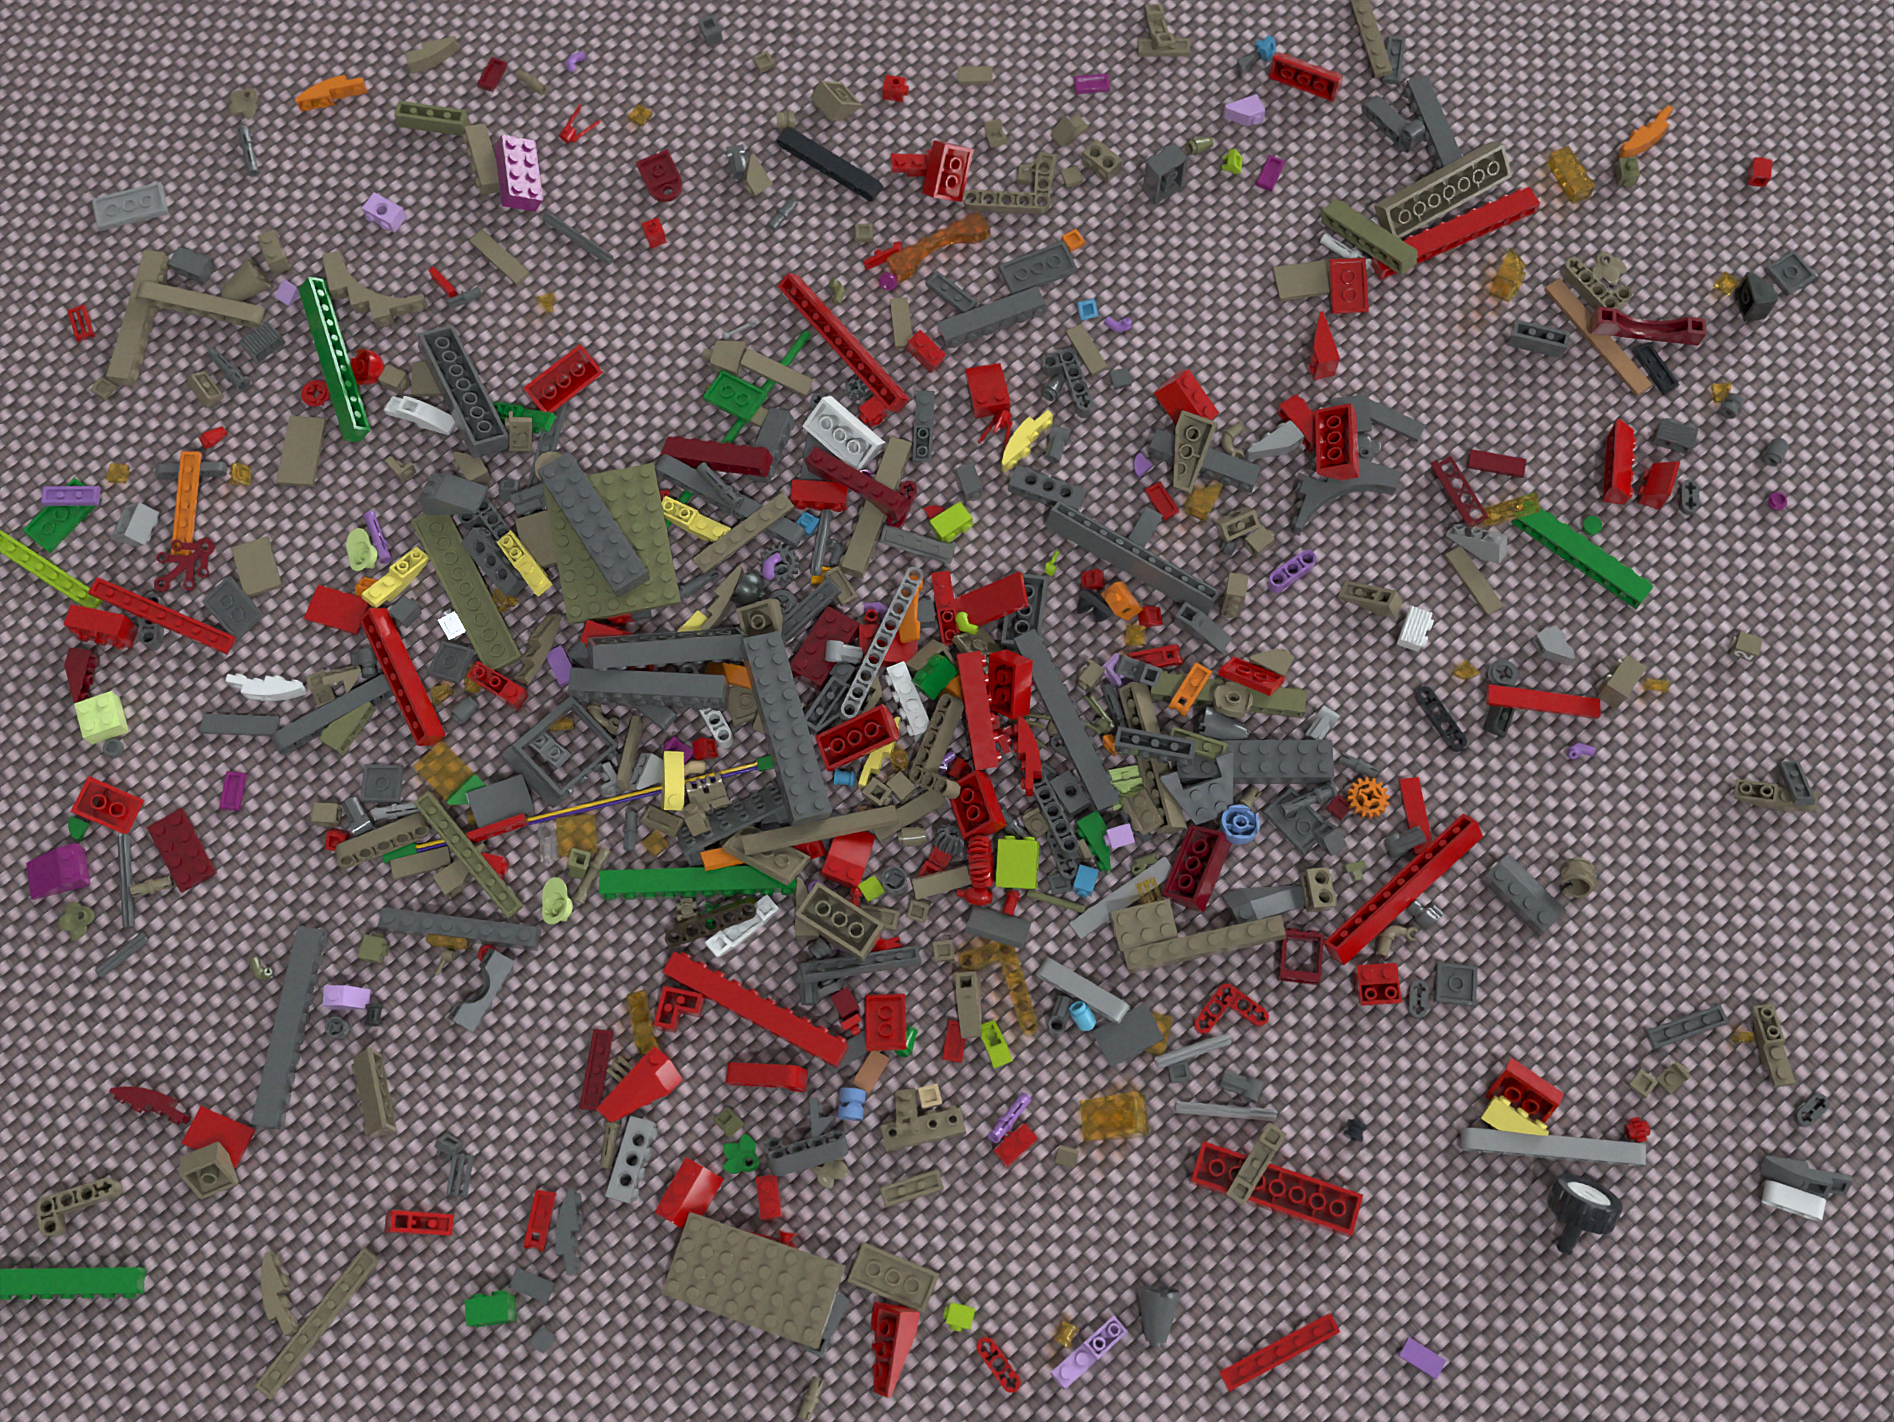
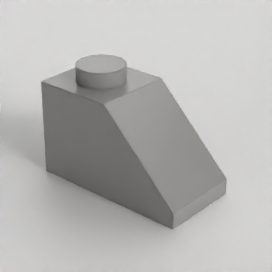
M641 753L631 775L628 789L640 790L662 781L663 760L652 753Z

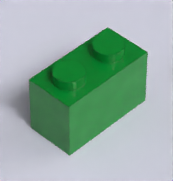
M936 653L915 674L911 682L924 696L934 700L958 674V671L946 657Z

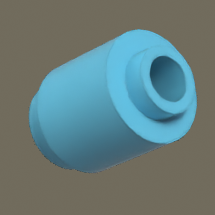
M1080 1000L1070 1006V1015L1079 1030L1089 1031L1095 1026L1097 1019L1087 1003Z

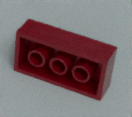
M827 606L790 664L793 677L822 692L830 680V671L837 663L825 660L827 641H841L845 645L852 646L859 636L860 623Z

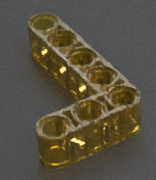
M995 942L962 952L958 960L959 967L963 972H972L1000 964L1019 1029L1026 1037L1034 1036L1038 1030V1021L1015 947ZM1002 947H1009L1011 952L1008 955H1004L1000 952V949ZM984 952H989L992 958L990 960H983L981 955ZM971 958L973 963L970 966H965L962 960ZM1009 965H1013L1017 968V971L1010 974L1006 971V968ZM1019 984L1023 987V990L1016 993L1012 990V986ZM1025 1003L1029 1009L1022 1012L1017 1007L1019 1004ZM1031 1022L1035 1028L1032 1031H1027L1023 1025Z

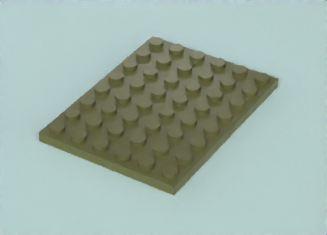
M654 463L586 475L649 574L650 580L619 598L615 596L543 484L569 625L585 623L587 620L595 621L681 604Z

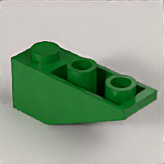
M1096 810L1077 821V829L1075 831L1080 839H1084L1091 854L1096 858V865L1100 872L1104 871L1107 876L1111 871L1109 846L1106 847L1103 835H1106L1105 830H1107V826Z

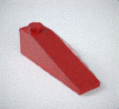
M654 1046L632 1068L596 1110L606 1120L613 1123L661 1097L668 1096L683 1079L671 1060Z
M874 1302L871 1330H874L875 1343H872V1351H875L876 1363L873 1365L875 1393L891 1398L916 1336L920 1312L904 1306Z

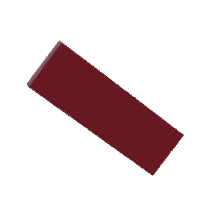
M1471 449L1468 469L1523 478L1527 459Z

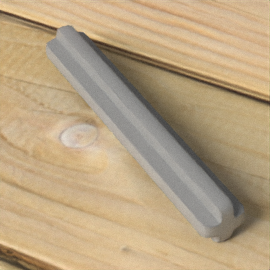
M1228 1033L1171 1051L1155 1057V1064L1158 1068H1162L1230 1045L1231 1038Z

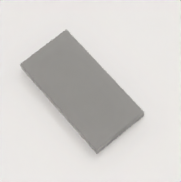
M161 182L92 199L99 232L168 214L164 188Z

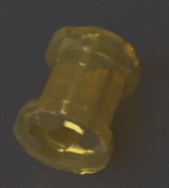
M901 749L893 751L890 757L893 769L904 771L908 767L907 753ZM900 758L903 762L899 763L896 759Z
M1063 1321V1326L1058 1336L1054 1337L1053 1340L1070 1349V1343L1075 1333L1079 1332V1329Z

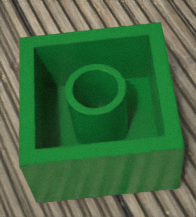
M504 1290L491 1292L492 1296L483 1294L470 1295L471 1299L464 1300L466 1326L479 1328L517 1322L515 1296L510 1295L509 1292H504Z

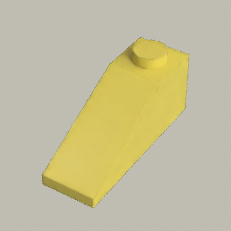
M664 751L661 809L682 811V808H684L685 792L684 752Z

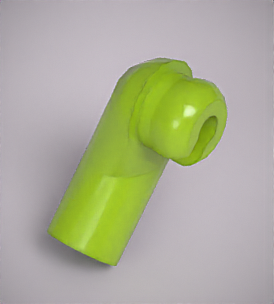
M965 612L958 613L955 621L959 630L977 635L979 626L969 624L968 615Z

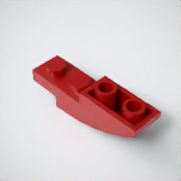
M926 150L925 154L891 153V173H907V177L926 176L931 150Z
M950 570L931 573L941 641L945 646L955 645L952 640L954 636L960 635V631L955 621L957 612Z
M1018 717V724H1014V735H1018V741H1014V753H1018V760H1022V771H1025V778H1022L1021 787L1025 789L1026 796H1033L1034 778H1041L1040 753L1029 725L1023 717Z

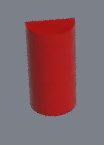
M881 704L816 735L815 739L826 770L831 772L899 740V731L892 714L886 706Z

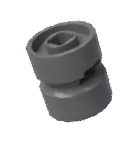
M891 866L883 872L881 881L885 893L893 898L902 896L908 888L905 871L900 867Z

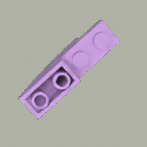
M1113 1316L1056 1367L1050 1375L1065 1390L1128 1331Z

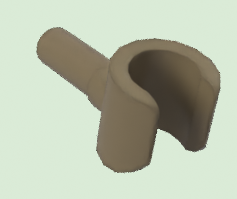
M444 950L441 954L440 964L434 974L439 976L446 961H454L456 952Z

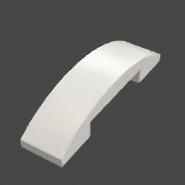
M765 895L757 902L758 908L754 918L726 928L722 932L719 931L705 942L706 946L717 958L728 953L753 935L779 911V908L768 895Z

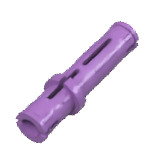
M368 511L363 517L373 540V546L377 550L379 561L381 564L389 563L392 558L387 548L388 543L384 540L375 512Z
M1021 1093L1004 1116L999 1117L996 1121V1126L988 1134L992 1142L998 1143L1003 1135L1012 1129V1124L1031 1102V1097L1028 1094Z

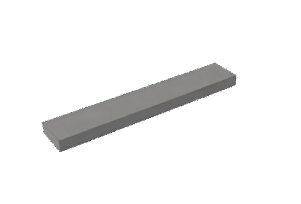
M1163 857L1069 923V926L1081 941L1110 920L1109 912L1128 908L1168 879L1172 866Z

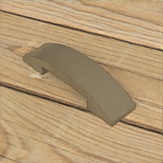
M1162 4L1144 5L1146 21L1153 43L1157 47L1175 45L1172 32H1169L1164 19L1165 12Z
M1268 1123L1226 1195L1243 1206L1246 1204L1287 1133Z

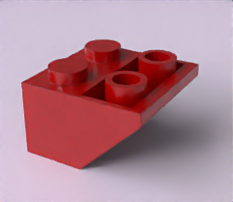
M1397 963L1356 965L1353 969L1355 991L1361 1006L1402 1003Z

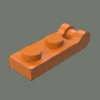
M1195 662L1168 708L1171 710L1175 709L1180 712V715L1186 717L1213 671ZM1183 699L1184 701H1186V704H1180L1179 700Z

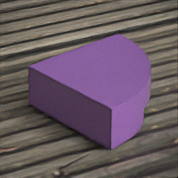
M1141 453L1136 456L1134 461L1135 475L1138 479L1152 468V464Z

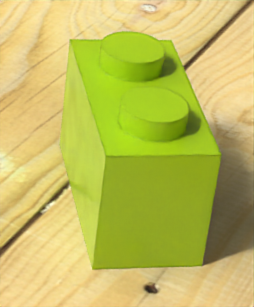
M959 501L931 519L929 524L931 531L938 540L950 543L956 539L957 535L962 532L966 533L972 528L973 518Z

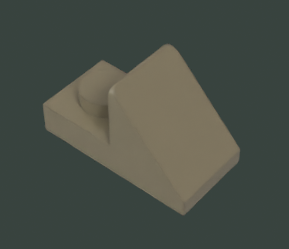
M1079 114L1070 120L1064 116L1050 136L1062 148L1088 131L1089 126Z
M358 664L321 673L323 684L334 686L343 680L345 691L348 693L360 675L361 669Z

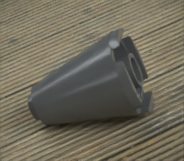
M1202 705L1198 712L1201 715L1199 719L1195 720L1193 733L1215 740H1247L1248 731H1246V726L1227 715L1218 713L1210 705Z
M1140 1286L1138 1293L1145 1340L1149 1342L1150 1346L1161 1347L1162 1343L1167 1342L1179 1303L1180 1292L1169 1287L1159 1286V1288H1152L1153 1286Z

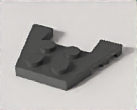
M1232 751L1215 756L1220 776L1182 788L1176 770L1159 775L1161 781L1195 825L1221 817L1224 811L1233 805L1234 755Z

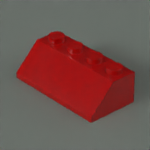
M1278 52L1273 57L1269 79L1334 102L1341 87L1343 75Z
M579 344L522 389V392L539 411L553 413L602 375L603 371L584 347Z
M1352 403L1315 410L1317 474L1340 481L1359 478L1357 414Z
M1621 419L1615 421L1607 434L1602 502L1625 505L1633 495L1631 482L1634 479L1632 465L1635 462L1633 449L1636 446V437H1634V430Z

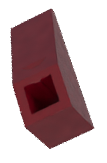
M69 647L64 667L73 703L75 704L89 699V689L94 682L93 675L99 660L98 656L91 650Z

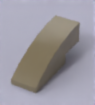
M453 36L421 43L422 49L405 53L407 64L413 74L444 62L460 50L456 37Z

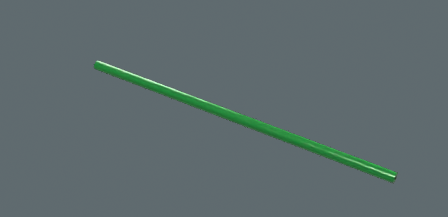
M804 330L780 364L786 367L790 365L811 337L808 331ZM767 379L761 389L769 393L776 383ZM737 419L720 443H732L746 422ZM685 490L677 501L686 505L693 494ZM665 518L666 528L668 529L672 522Z

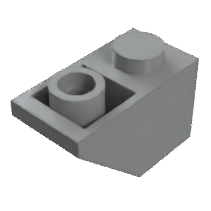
M1557 625L1537 633L1532 639L1541 657L1564 665L1571 664L1575 659L1573 648L1567 644L1563 631L1559 630Z

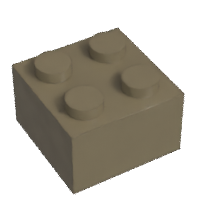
M1628 655L1623 660L1618 659L1608 672L1605 680L1598 687L1600 692L1597 698L1617 710L1635 687L1647 667Z

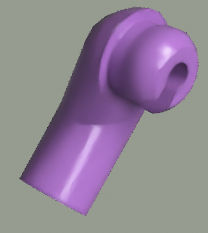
M1107 317L1104 324L1115 332L1128 331L1131 328L1132 321L1129 318H1124L1122 321L1116 322L1112 318Z
M880 602L864 604L865 613L869 609H874L879 613L880 619H884L889 609Z
M1576 743L1568 748L1567 756L1570 759H1576L1582 754L1593 757L1596 748Z
M953 750L945 754L938 774L944 775L948 769L949 762L957 758Z

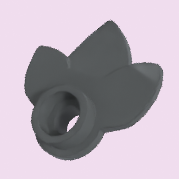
M1359 433L1358 460L1361 458L1371 462L1374 455L1380 452L1381 444L1379 441L1371 442L1368 435Z

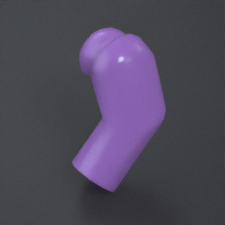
M583 51L570 55L566 60L565 67H567L568 72L576 70L574 63L586 59Z
M778 552L763 562L762 575L767 580L774 578V565L782 560Z

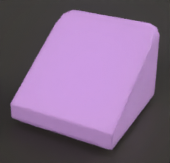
M283 279L275 298L290 307L300 293L297 287Z

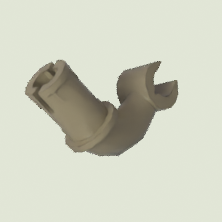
M1239 421L1230 429L1223 431L1221 444L1223 450L1228 455L1243 459L1244 453L1241 450H1235L1232 446L1235 438L1245 430L1244 425Z
M590 702L586 709L589 715L601 727H604L608 733L616 734L619 729V719L611 718L609 720L601 715V705L597 704V702Z
M1398 925L1387 927L1379 934L1380 940L1376 954L1388 957L1391 942L1394 941L1396 936H1404L1408 942L1417 940L1412 938L1409 933H1419L1418 929L1415 927L1407 929Z

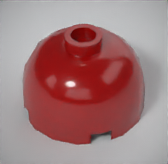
M357 350L355 352L357 353L356 357L352 358L350 362L356 384L371 386L378 383V378L384 370L382 358L371 350Z

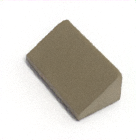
M206 371L189 375L188 386L205 408L211 407L224 398L223 393Z

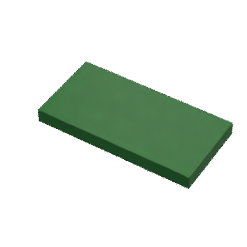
M74 477L66 486L85 485ZM45 506L22 531L47 552L51 553L96 506Z

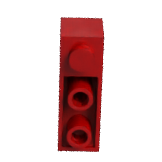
M478 661L467 675V678L516 711L520 710L529 697L524 688Z

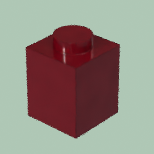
M841 987L832 993L831 1001L843 1021L861 1011L848 987L844 989Z

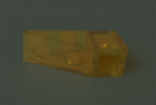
M646 989L627 994L633 1038L639 1054L648 1053L654 1046L659 1049Z

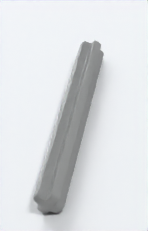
M1181 1101L1175 1103V1112L1183 1114L1275 1121L1277 1117L1275 1109Z

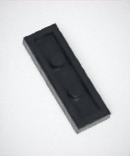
M1650 342L1633 350L1632 353L1662 395L1679 387L1680 384Z

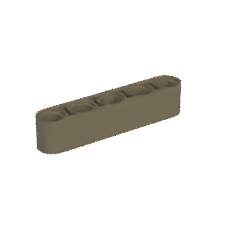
M416 813L340 843L335 848L338 866L344 869L351 868L427 837L430 830L426 818L422 813Z

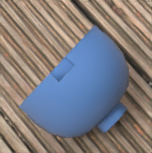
M1240 804L1232 805L1221 816L1220 831L1226 834V838L1231 844L1242 845L1249 843L1255 838L1260 829L1258 815L1256 813L1254 815L1250 811L1251 808Z

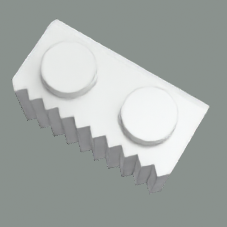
M1410 606L1397 645L1417 652L1421 647H1425L1428 637L1425 636L1426 631L1431 630L1434 622L1431 619L1433 613Z

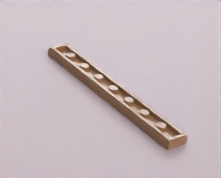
M1560 278L1545 287L1544 291L1636 397L1651 388V382L1611 336L1591 334V313Z

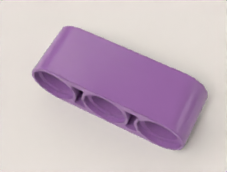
M1305 550L1273 571L1267 584L1268 589L1273 593H1279L1309 573L1316 562L1315 553ZM1303 559H1307L1311 563L1306 564L1303 562ZM1289 569H1292V570H1294L1296 573H1295V574H1291V573L1288 572V570H1289ZM1277 579L1281 584H1275L1273 580Z

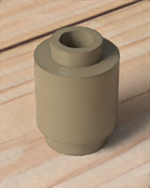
M920 826L901 828V832H897L898 844H902L903 847L921 846L922 843H926L925 828H920Z

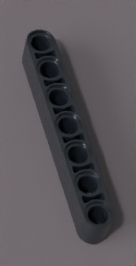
M787 126L776 139V143L783 150L869 202H873L884 188L882 183L876 178L791 127Z

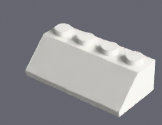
M832 396L823 397L802 426L839 459L858 471L862 470L885 444L880 437Z

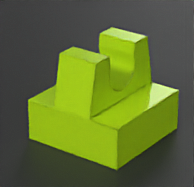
M1236 148L1230 149L1229 154L1223 156V160L1227 164H1223L1222 169L1224 172L1239 174L1241 173L1243 158Z

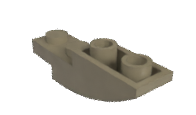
M1736 779L1734 799L1784 812L1794 813V811L1816 813L1819 792H1813L1816 799L1814 805L1794 806L1787 788L1778 787V784Z
M1774 1005L1753 1006L1754 1029L1764 1072L1768 1071L1773 1088L1793 1086L1796 1082L1784 1049L1785 1038Z
M268 1251L264 1253L261 1270V1292L265 1312L269 1321L278 1320L284 1336L291 1337L297 1332L298 1322L288 1309L290 1307L288 1298L283 1296V1294L290 1291L288 1286L290 1280L281 1269L282 1260L280 1256Z

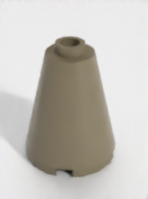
M248 258L220 290V297L241 302L269 290L272 287V283L262 269L260 270L255 267L258 264L251 258Z

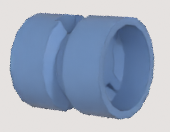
M840 1088L839 1101L842 1103L838 1105L837 1118L863 1121L864 1108L862 1104L865 1103L866 1091L855 1088Z

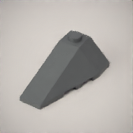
M1301 885L1240 888L1222 895L1234 925L1283 915L1305 906Z

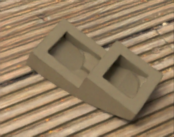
M324 669L306 676L318 709L336 699L332 686L323 684L321 673H325Z

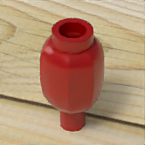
M969 886L966 890L957 889L956 897H963L968 903L973 905L985 906L987 903H992L993 892H989L988 888L980 889Z

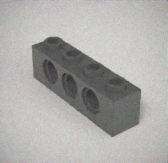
M1017 465L1009 482L1010 493L1052 508L1060 500L1080 512L1086 497V490L1081 486L1068 484L1062 479L1051 478L1042 472H1034L1026 466L1020 467ZM1032 481V482H1034L1035 484H1034V485H1028L1027 482ZM1049 487V488H1051L1052 490H1051V491H1045L1044 488ZM1068 494L1069 497L1064 498L1061 495Z
M472 528L460 544L505 597L517 596L527 582L512 565L488 529Z

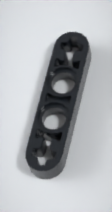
M1428 686L1420 687L1415 694L1416 702L1447 746L1454 752H1461L1467 745L1465 735L1434 691ZM1422 693H1423V694H1426V693H1427V694H1428L1427 699H1426L1425 697L1421 698V697H1420L1421 694H1422ZM1430 708H1439L1440 715H1433L1430 712ZM1444 722L1449 723L1452 727L1451 731H1444L1441 724ZM1453 732H1456L1454 736H1451L1450 738L1448 737L1451 734H1453ZM1455 739L1457 741L1461 740L1460 746L1458 744L1454 745Z

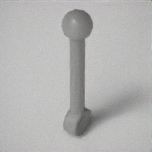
M753 319L748 324L731 332L723 333L722 338L726 340L729 336L743 329L755 326L757 322Z

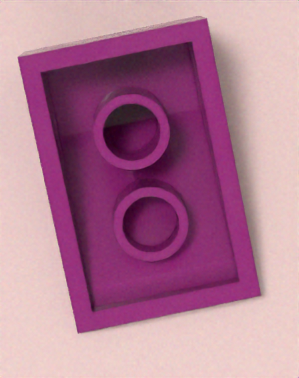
M77 843L56 848L26 863L31 900L91 885L86 849Z

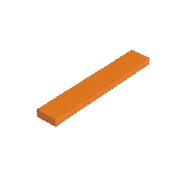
M181 451L172 541L180 540L185 543H193L201 464L200 452ZM176 543V544L174 545V548H175V549L180 548L181 544H180V543ZM171 548V555L189 556L192 553V550L176 552Z

